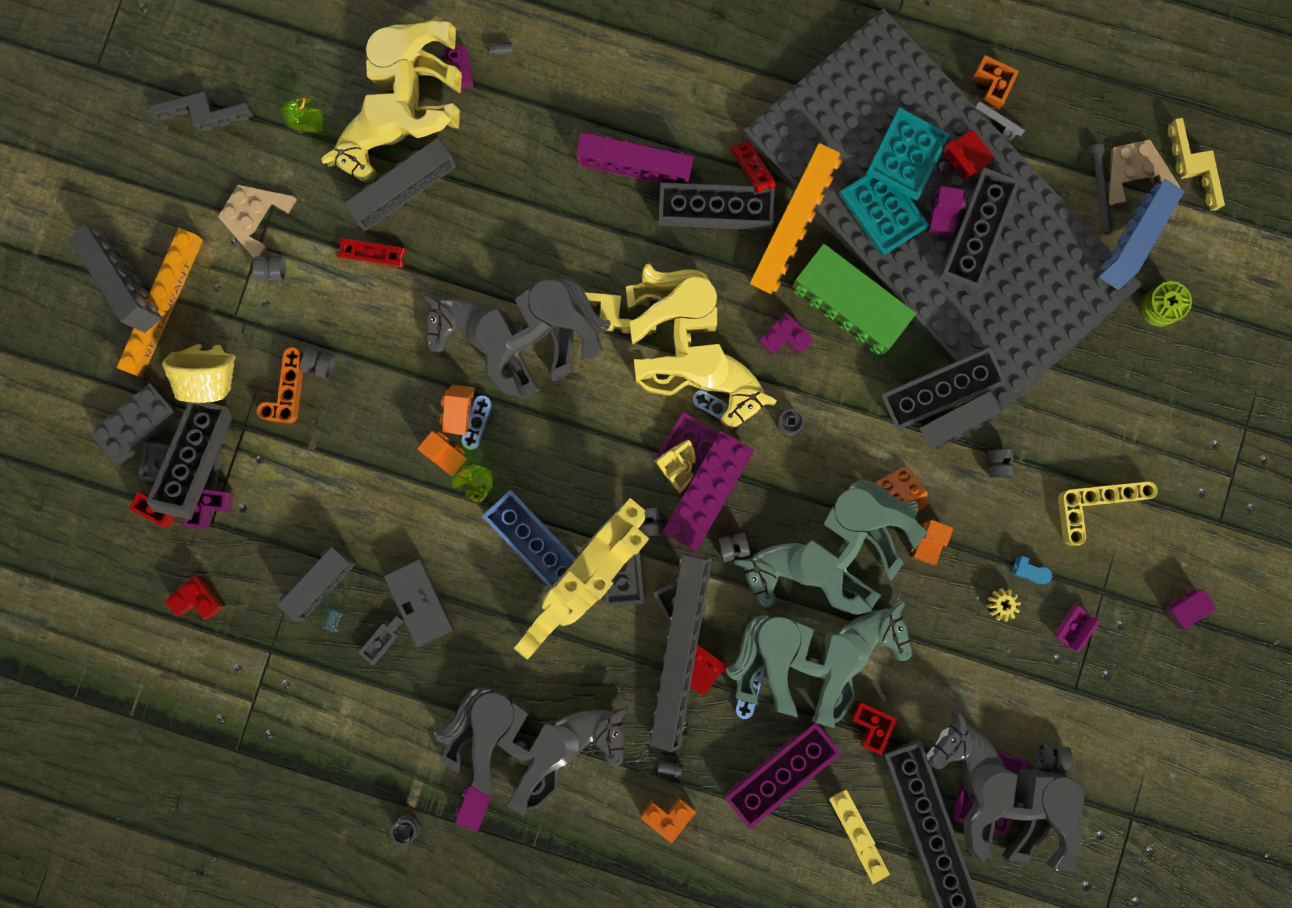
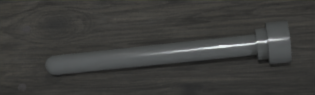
M1096 144L1088 148L1089 155L1092 156L1095 164L1103 232L1109 235L1111 233L1102 164L1105 148L1104 144Z

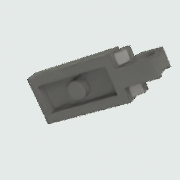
M398 615L392 622L387 620L383 623L358 654L374 666L401 632L399 627L404 622V619Z

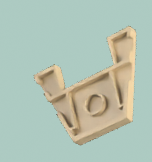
M1151 140L1117 146L1111 149L1108 207L1126 202L1122 186L1124 183L1157 177L1159 184L1164 179H1167L1180 188Z
M237 185L218 218L253 258L255 256H263L268 247L251 236L271 205L289 214L297 199L285 194Z

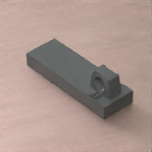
M978 95L973 100L976 109L1004 126L1001 134L1007 140L1011 141L1016 135L1021 137L1025 132L1023 124Z

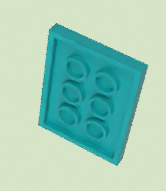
M899 107L866 174L917 201L950 134Z
M870 175L864 176L839 193L841 199L882 257L929 227V224L909 196Z

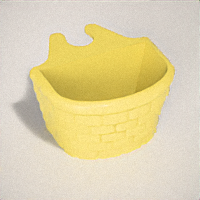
M197 344L182 351L171 352L162 362V366L177 400L193 403L214 402L225 398L231 390L235 355L225 353L221 345H215L211 350L202 351L199 350L202 348V345Z

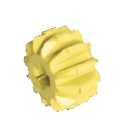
M1000 588L999 593L996 591L992 592L994 598H987L992 604H988L986 607L993 609L989 614L991 616L996 614V620L1002 618L1003 621H1008L1009 617L1011 619L1015 618L1013 612H1020L1016 605H1021V602L1015 601L1018 595H1012V590L1010 589L1005 592L1003 588ZM1001 602H1004V604H1006L1007 607L1003 608V606L1000 605Z

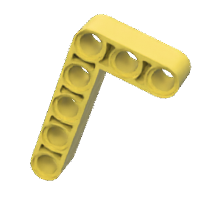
M1152 482L1072 489L1061 492L1058 496L1064 542L1070 546L1081 545L1085 542L1086 531L1082 506L1152 499L1157 495V486ZM1144 486L1148 489L1147 496L1143 493ZM1125 488L1129 490L1128 498L1123 493ZM1106 490L1111 494L1109 500L1104 495ZM1087 492H1089L1092 496L1090 502L1087 501L1085 498V494ZM1067 494H1070L1073 498L1071 504L1066 500ZM1070 513H1073L1075 515V521L1073 523L1069 520ZM1073 532H1075L1078 536L1076 542H1074L1071 539V535Z

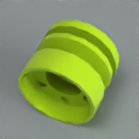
M1164 282L1144 294L1140 303L1141 314L1153 326L1162 327L1170 325L1188 314L1191 309L1192 298L1188 289L1179 282Z

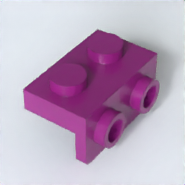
M1073 604L1052 636L1066 647L1079 653L1095 631L1100 620L1089 615L1080 606Z

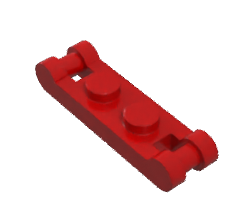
M748 140L742 142L741 145L734 144L730 146L732 156H735L756 193H760L766 188H775V181Z
M339 238L340 249L336 255L339 259L380 264L395 268L404 267L403 256L406 255L407 250L405 248ZM348 247H352L351 253L347 252ZM391 253L396 254L395 260L390 259Z

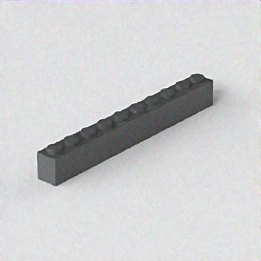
M693 553L684 554L679 562L680 573L676 580L677 591L672 602L674 608L669 620L670 632L666 638L667 649L663 656L664 667L659 678L661 685L656 696L658 702L653 714L654 726L650 732V746L668 752H673L680 747L712 558Z

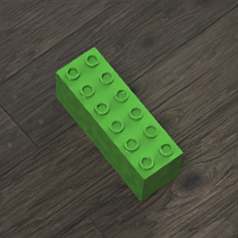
M825 244L821 246L792 286L793 292L800 298L805 297L813 308L822 310L826 318L838 322L842 330L845 332L850 331L855 335L854 338L858 342L867 344L870 347V351L876 355L880 354L883 356L917 314Z

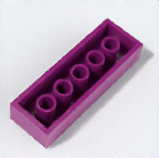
M593 132L581 133L576 153L578 166L655 183L689 184L694 157L686 152L674 153L667 148L655 149L649 144L637 145L630 140L618 141L612 136H605L604 138L597 136Z
M720 431L664 528L663 533L697 551L755 450L727 433Z
M811 721L724 794V798L751 830L836 759L841 752L819 725Z

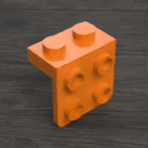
M904 466L876 482V484L900 501L911 502L915 500L918 503V510H922L929 504L927 491L908 466Z

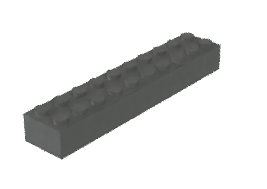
M915 739L884 750L882 757L935 907L981 908L933 771L927 762V755L922 741Z

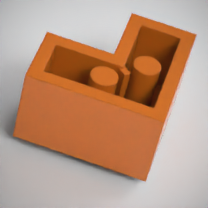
M985 55L979 63L972 80L989 87L983 99L1000 109L1019 71Z
M451 385L449 390H446L445 396H442L441 407H444V414L440 416V425L443 426L442 432L466 435L469 429V417L473 406L475 387Z
M431 431L417 449L449 475L453 476L467 458L463 456L465 452L457 445L455 448L449 444L451 440L441 432L436 434Z
M934 520L923 521V524L920 523V525L928 532L916 549L911 546V557L930 565H937L941 550L948 545L953 528Z
M681 796L669 811L652 799L641 813V819L672 844L694 816L696 809Z

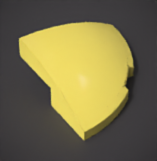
M690 440L680 443L655 460L657 466L678 493H681L690 483L693 476L691 472L692 463H696L694 448Z

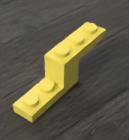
M1183 118L1175 119L1168 125V135L1173 144L1172 153L1176 158V172L1179 174L1180 179L1202 175L1201 182L1206 192V204L1209 206L1210 211L1218 210L1225 203L1213 150L1191 154Z
M585 292L591 307L601 305L600 318L610 320L611 325L607 331L613 332L614 329H621L623 333H631V320L619 319L621 296ZM657 325L654 328H652L646 335H652V333H656Z
M845 789L828 798L871 882L874 884L889 876L890 873L874 845L875 842L848 791Z

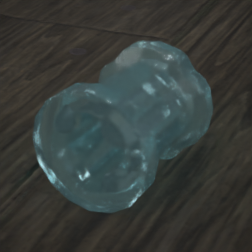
M327 608V616L321 628L338 632V623L344 613Z

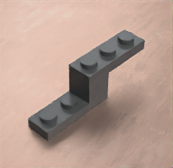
M205 92L149 106L151 114L157 120H167L170 116L177 114L185 115L190 111L193 125L199 131H209L212 127L227 126L230 122L237 120L245 121L249 117L254 116L252 108L247 103L213 111L211 99Z

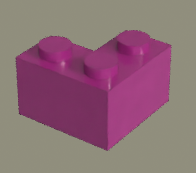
M944 186L937 190L932 198L927 234L950 237L954 232H957L959 221L956 220V216L966 203V197L963 196L964 190Z
M786 313L759 340L758 344L772 356L785 343L799 356L814 339Z
M203 490L191 520L184 519L183 527L210 529L212 511L231 513L234 494Z

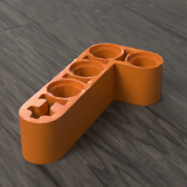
M292 347L285 350L277 403H261L257 408V414L261 419L279 423H293L296 421L303 379L300 363L304 355L298 349ZM296 354L298 357L292 360L291 356L294 357ZM291 372H295V378L289 381L288 375ZM292 390L293 396L287 400L286 393ZM270 407L272 412L266 417L264 415L265 409ZM290 409V416L284 419V411Z

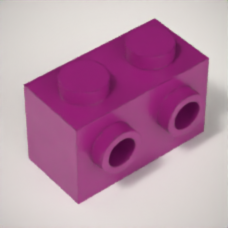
M466 45L455 46V49L444 48L445 55L441 56L442 62L455 66L462 73L461 89L474 87Z
M1191 588L1184 593L1185 596L1181 599L1176 598L1168 603L1169 606L1164 610L1177 629L1185 630L1217 608L1204 589Z
M471 784L469 788L465 787L461 796L464 799L462 806L458 805L454 815L457 818L455 824L478 832L492 794L489 796Z

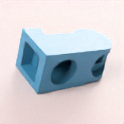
M1017 556L1011 574L1037 584H1047L1051 581L1052 572L1050 569L1028 564L1030 558Z

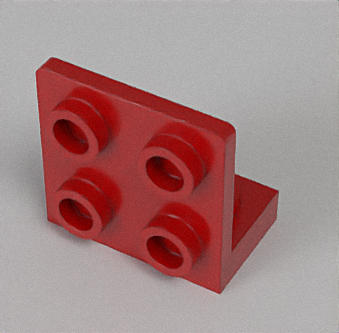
M974 130L969 131L955 142L951 141L942 151L964 182L995 160L993 154Z
M698 644L690 687L702 696H705L721 671L724 672L727 665Z

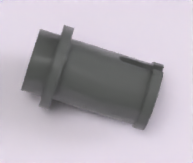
M493 42V44H490L491 55L495 57L497 55H513L512 42Z
M660 760L658 773L675 775V777L681 776L683 764Z

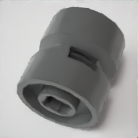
M255 256L253 260L254 279L256 281H266L270 278L272 281H284L286 276L284 257L272 256L269 259L265 256Z
M309 347L302 357L300 370L309 374L315 373V376L327 380L332 374L336 359L334 356L326 353L321 355L320 351Z
M787 409L777 420V428L785 436L797 434L804 426V417L796 409Z
M1013 449L988 451V462L991 463L989 467L990 478L1015 477L1014 465L1011 464L1014 460Z
M661 508L644 509L645 519L653 518L654 523L645 524L644 520L638 529L647 537L663 535V527L659 523V520L662 519Z
M744 532L734 534L733 538L729 536L718 538L723 562L732 561L736 556L739 559L750 556ZM736 544L738 548L734 550L733 545Z
M1046 743L1039 745L1037 752L1038 768L1046 770L1054 768L1055 771L1069 772L1072 764V751L1070 747L1058 745L1055 748L1054 745Z
M410 814L400 817L393 824L390 831L393 841L399 845L410 844L420 832V822L415 816Z

